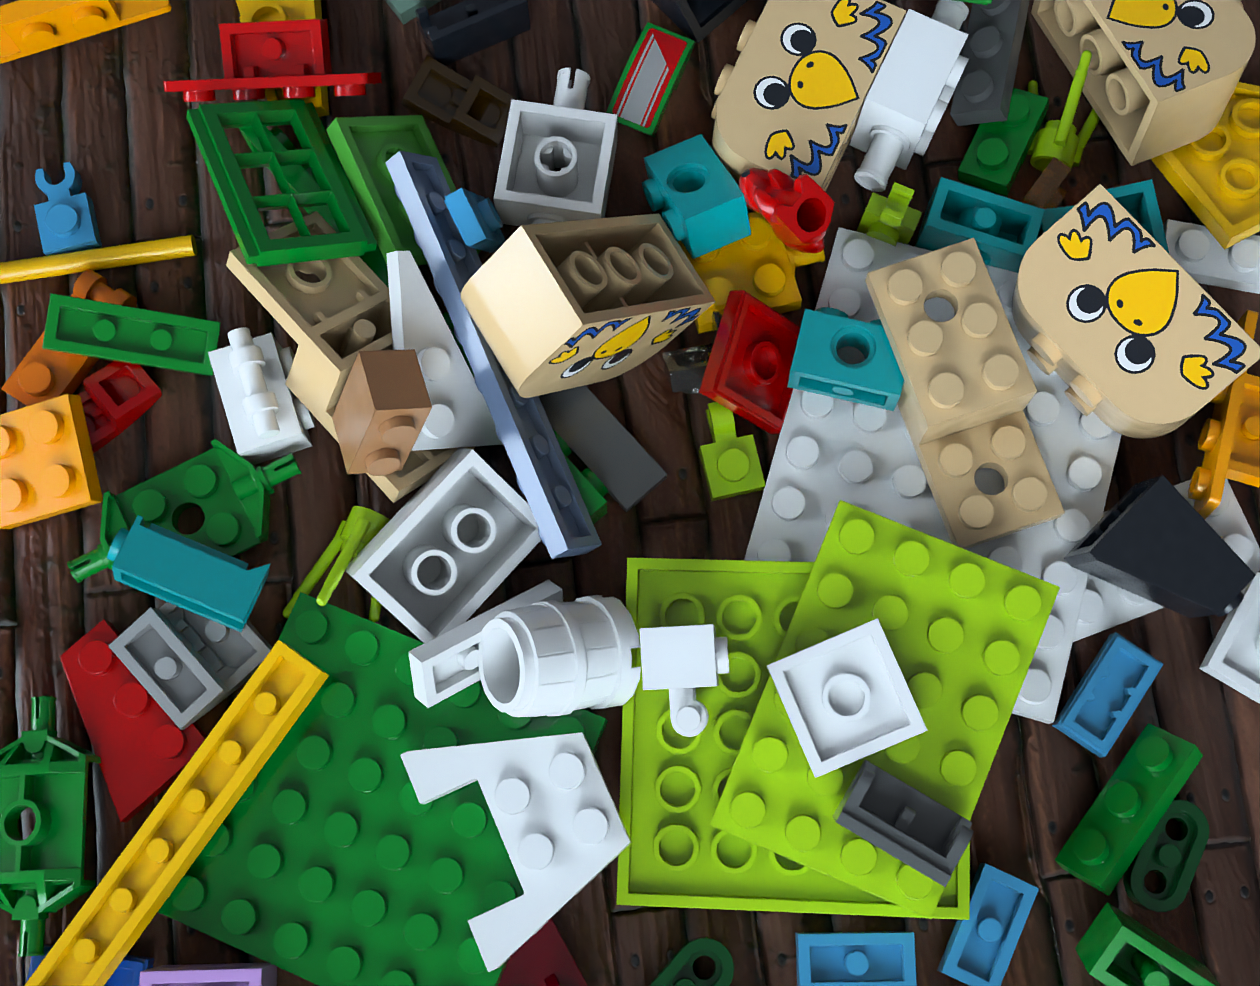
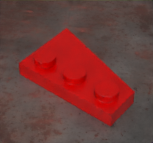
M103 619L59 657L95 755L101 757L99 765L120 822H128L176 780L207 738V735L196 722L186 729H180L109 648V645L121 634L110 621Z

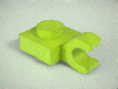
M894 182L888 198L873 192L857 231L893 246H896L897 242L908 245L922 215V212L908 207L915 190Z
M717 402L708 403L706 416L713 443L700 446L699 453L711 502L764 490L765 481L753 434L737 437L733 411Z

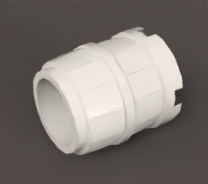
M593 595L577 598L573 602L550 600L533 603L531 606L503 611L496 615L493 620H490L483 628L481 642H479L478 646L479 674L485 694L495 708L513 717L561 716L588 707L591 709H602L624 705L634 695L640 680L641 666L631 668V649L640 648L639 634L631 614L623 603L615 597L603 598L602 595Z

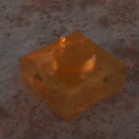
M1053 157L1021 202L1042 209L1057 208L1068 193L1060 185L1071 168Z

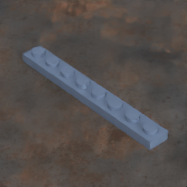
M398 151L386 162L395 184V193L405 208L414 230L415 241L423 251L434 277V286L442 297L454 325L455 336L463 346L475 375V384L484 396L495 423L496 434L504 444L517 475V484L531 508L538 525L540 539L547 547L552 559L587 554L602 545L539 396L530 398L519 396L461 300L463 287L482 266L476 249L465 245L444 202L446 200L445 196L450 194L451 191L436 157Z

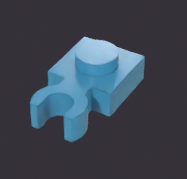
M70 162L63 163L65 178L56 185H52L50 176L43 168L37 169L35 173L37 186L49 200L48 202L34 205L42 249L46 256L102 248L93 201L86 192L78 194L82 187V179Z

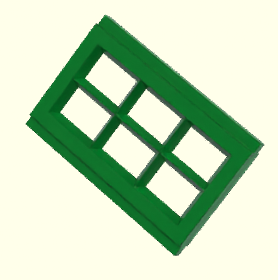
M304 99L215 103L199 104V107L196 109H187L186 118L247 264L256 263L257 267L356 257L364 256L365 252L376 250L377 241L312 102L305 103ZM292 125L302 149L274 151L263 126ZM253 127L263 152L234 154L224 129ZM309 164L321 191L292 193L281 166ZM270 167L282 194L252 196L241 169ZM328 205L340 233L311 235L299 208ZM289 209L300 237L270 239L259 211Z

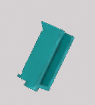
M137 515L130 530L121 528L118 531L107 555V559L114 561L112 564L114 580L241 633L264 587L270 569V564L248 570V563L151 523L148 529L144 527V519Z

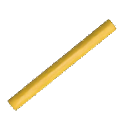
M193 235L0 262V284L81 273L88 269L95 271L197 256L196 241Z

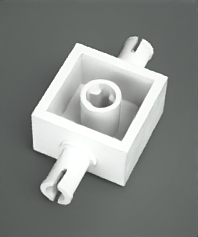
M938 0L931 18L911 9L908 10L866 96L850 142V146L866 152L860 168L857 169L854 175V179L862 187L871 191L882 192L885 190L895 166L906 170L914 153L924 156L969 60L960 55L968 37V34L959 31L969 13L968 7L963 2Z
M571 68L560 69L557 73V86L553 105L511 100L493 198L502 224L521 226L605 218L617 147V115L584 110L587 89L591 79L586 72L576 69L574 85L571 89ZM555 168H561V170L555 171Z

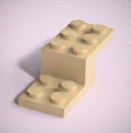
M317 211L303 217L311 235L337 233ZM294 222L268 233L270 239L300 237ZM240 247L231 250L226 266L298 344L285 385L338 442L332 416L358 352L393 350L389 288L359 256L257 267L256 263H246ZM295 272L314 273L321 281L317 283L306 282L300 279ZM472 446V447H458V448H466V449H473V450H474L475 446ZM458 448L411 451L401 471H395L384 476L366 474L394 503L426 483Z
M971 238L868 272L865 282L905 381L897 405L952 544L968 549L1061 517L1065 511L1023 411L1036 394L1037 389L975 239ZM931 298H943L950 302L954 308L955 315L952 319L945 322L935 321L926 314L924 303ZM982 468L996 470L1003 478V491L997 495H988L981 492L975 484L974 477L976 471Z

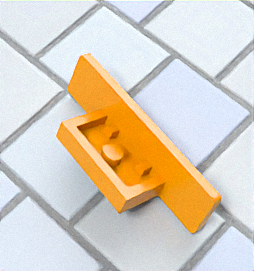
M18 0L0 6V64L167 13L172 8L170 1Z
M1246 310L1237 324L1254 339L1259 313ZM1247 370L1210 401L1215 404L1212 419L1208 418L1200 433L1198 449L1205 451L1202 467H1197L1191 478L1188 498L1195 500L1193 508L1204 520L1219 506L1226 478L1260 488V377L1247 374Z

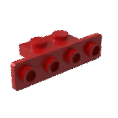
M327 19L219 24L224 78L163 81L164 92L183 91L184 102L216 101L215 90H232L233 100L266 99L265 88H283L284 98L316 97L315 86H333L334 96L367 95L366 84L382 83L381 72L332 74Z

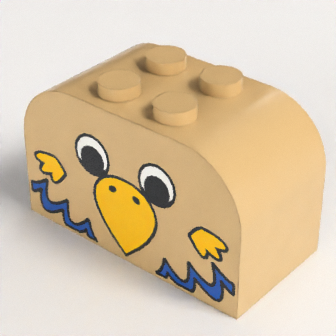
M768 0L758 21L748 20L738 41L737 50L741 53L735 66L727 63L717 81L714 94L718 95L711 114V118L715 119L711 148L738 186L739 179L746 169L758 168L768 172L771 169H778L789 175L794 181L799 175L807 174L826 192L853 136L866 96L904 20L906 10L883 0Z
M1034 0L1031 14L1073 78L1082 52L1085 50L1091 51L1092 58L1082 92L1131 166L1208 135L1218 124L1254 51L1256 43L1253 23L1245 12L1241 0Z
M1101 184L1044 232L1029 247L1022 259L1012 297V314L1018 331L1031 346L1027 350L1028 356L1045 374L1050 375L1055 371L1069 386L1064 391L1067 398L1081 413L1088 416L1091 412H1094L1102 422L1119 434L1132 438L1148 439L1163 436L1174 431L1260 359V346Z
M659 213L521 225L468 280L461 292L463 304L517 393L523 398L558 392L617 377L659 352L716 302Z

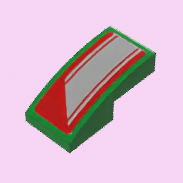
M647 22L625 66L606 113L616 114L617 123L655 138L672 92L678 88L696 42Z

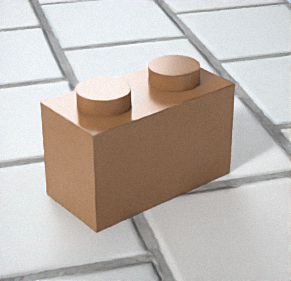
M415 349L358 352L332 416L347 474L369 473L373 476H384L402 470L432 409Z

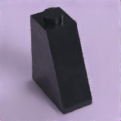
M1164 475L1134 484L1064 557L1071 567L1188 618L1210 615L1221 617L1228 614L1242 602L1244 594L1241 591L1256 576Z

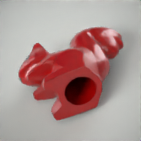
M750 168L742 173L739 179V187L744 194L747 206L760 213L772 226L775 236L791 249L802 253L815 254L824 250L823 237L831 222L835 202L807 174H802L794 181L789 175L778 169H771L768 172L763 169Z

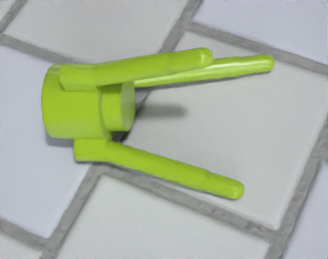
M1085 50L1081 54L1061 120L1046 122L1045 128L1038 130L1027 153L1032 155L1031 165L1042 172L1066 174L1071 171L1072 166L1078 167L1083 149L1100 120L1095 110L1092 109L1078 136L1076 135L1077 129L1072 122L1092 58V53L1089 50ZM1031 80L1028 83V92L1038 95L1037 81Z
M353 506L347 521H341L333 540L283 610V616L287 619L289 618L300 592L307 595L310 594L341 550L316 599L318 605H326L352 557L355 558L390 519L371 509ZM372 595L369 620L376 623L380 619L382 604Z

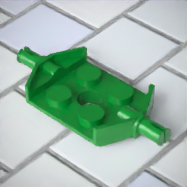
M214 439L210 441L214 448L120 494L114 495L110 491L103 493L100 528L101 543L97 545L96 549L67 562L68 568L73 570L71 571L72 576L80 583L82 580L106 568L112 570L114 561L107 559L111 544L121 528L131 529L137 515L143 517L144 527L148 529L151 523L231 557H235L267 541L269 535L270 495L275 493L273 486L302 473L294 455L290 452L288 455L264 467L261 465L254 467L247 460ZM191 507L202 508L205 520L201 529L193 534H181L178 528V520L182 512Z
M54 696L31 697V730L22 731L19 739L0 750V908L12 914V920H21L18 957L45 955L46 919H49V913L57 912L96 886V880H84L88 763H101V757L62 737H57L58 731H55L57 697ZM30 807L36 818L35 828L31 835L23 839L18 832L17 823L21 813Z

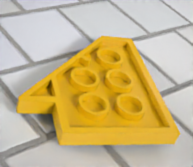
M1238 82L1218 124L1208 135L1151 159L1224 250L1260 231V86Z

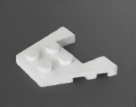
M582 732L414 750L400 755L420 804L425 805L478 780L524 890L522 896L468 920L488 972L501 967L514 952L537 933L571 898L577 895L632 843L587 739Z

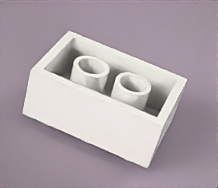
M458 448L358 553L345 571L419 640L426 643L465 623L541 539L538 533V525L529 504L473 449Z

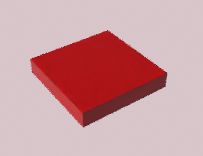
M745 290L730 291L699 392L766 432L780 434L793 392V388H789L787 385L801 327Z

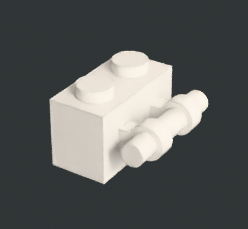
M241 327L231 330L228 333L230 346L208 352L237 453L252 465H256L287 455L290 452L293 453L311 447L312 443L307 429L316 427L314 416L285 385L295 357L291 347L282 348L272 333L252 338L249 328Z
M713 624L640 628L643 690L669 689L670 717L673 728L682 736L692 737L698 735L706 727L709 714L705 705L696 700L695 687L719 686L718 674L730 673L727 637H716V628Z

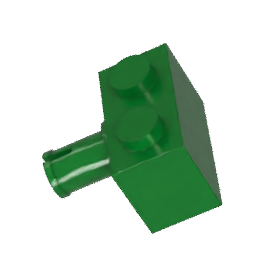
M1108 902L1075 947L1088 974L1106 986H1221L1204 964Z

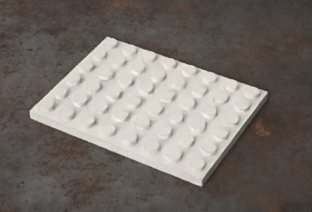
M839 227L815 311L818 308L828 307L845 312L849 319L867 323L880 319L865 282L867 273L932 251L897 242L896 246L867 236L864 233ZM985 265L1037 389L1036 394L1023 411L1065 513L1057 519L966 550L1060 587L1012 714L1050 724L1055 720L1089 575L1071 567L1064 557L1102 519L1122 434L1108 427L1094 412H1091L1088 416L1081 413L1067 398L1064 391L1069 386L1055 371L1050 375L1045 374L1027 354V350L1031 346L1018 331L1012 314V297L1018 273ZM931 298L924 303L926 314L935 321L945 322L952 319L955 315L954 308L950 302L943 298ZM844 347L837 351L840 359L849 364H858L865 360L863 354L853 347ZM793 389L744 560L815 562L840 500L952 544L898 405H896L894 411ZM982 468L976 471L974 477L975 484L981 492L988 495H997L1003 491L1004 481L996 470Z

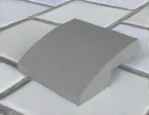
M166 602L159 609L150 607L109 645V648L180 729H186L249 680L273 648L249 620L241 633L169 602Z

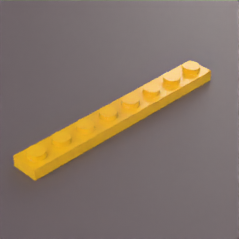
M280 640L276 642L24 986H104L324 684L329 674L288 644Z

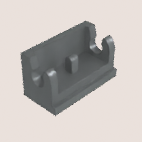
M864 760L832 816L836 823L944 887L948 884L951 874L974 832L970 829L971 821L867 760Z

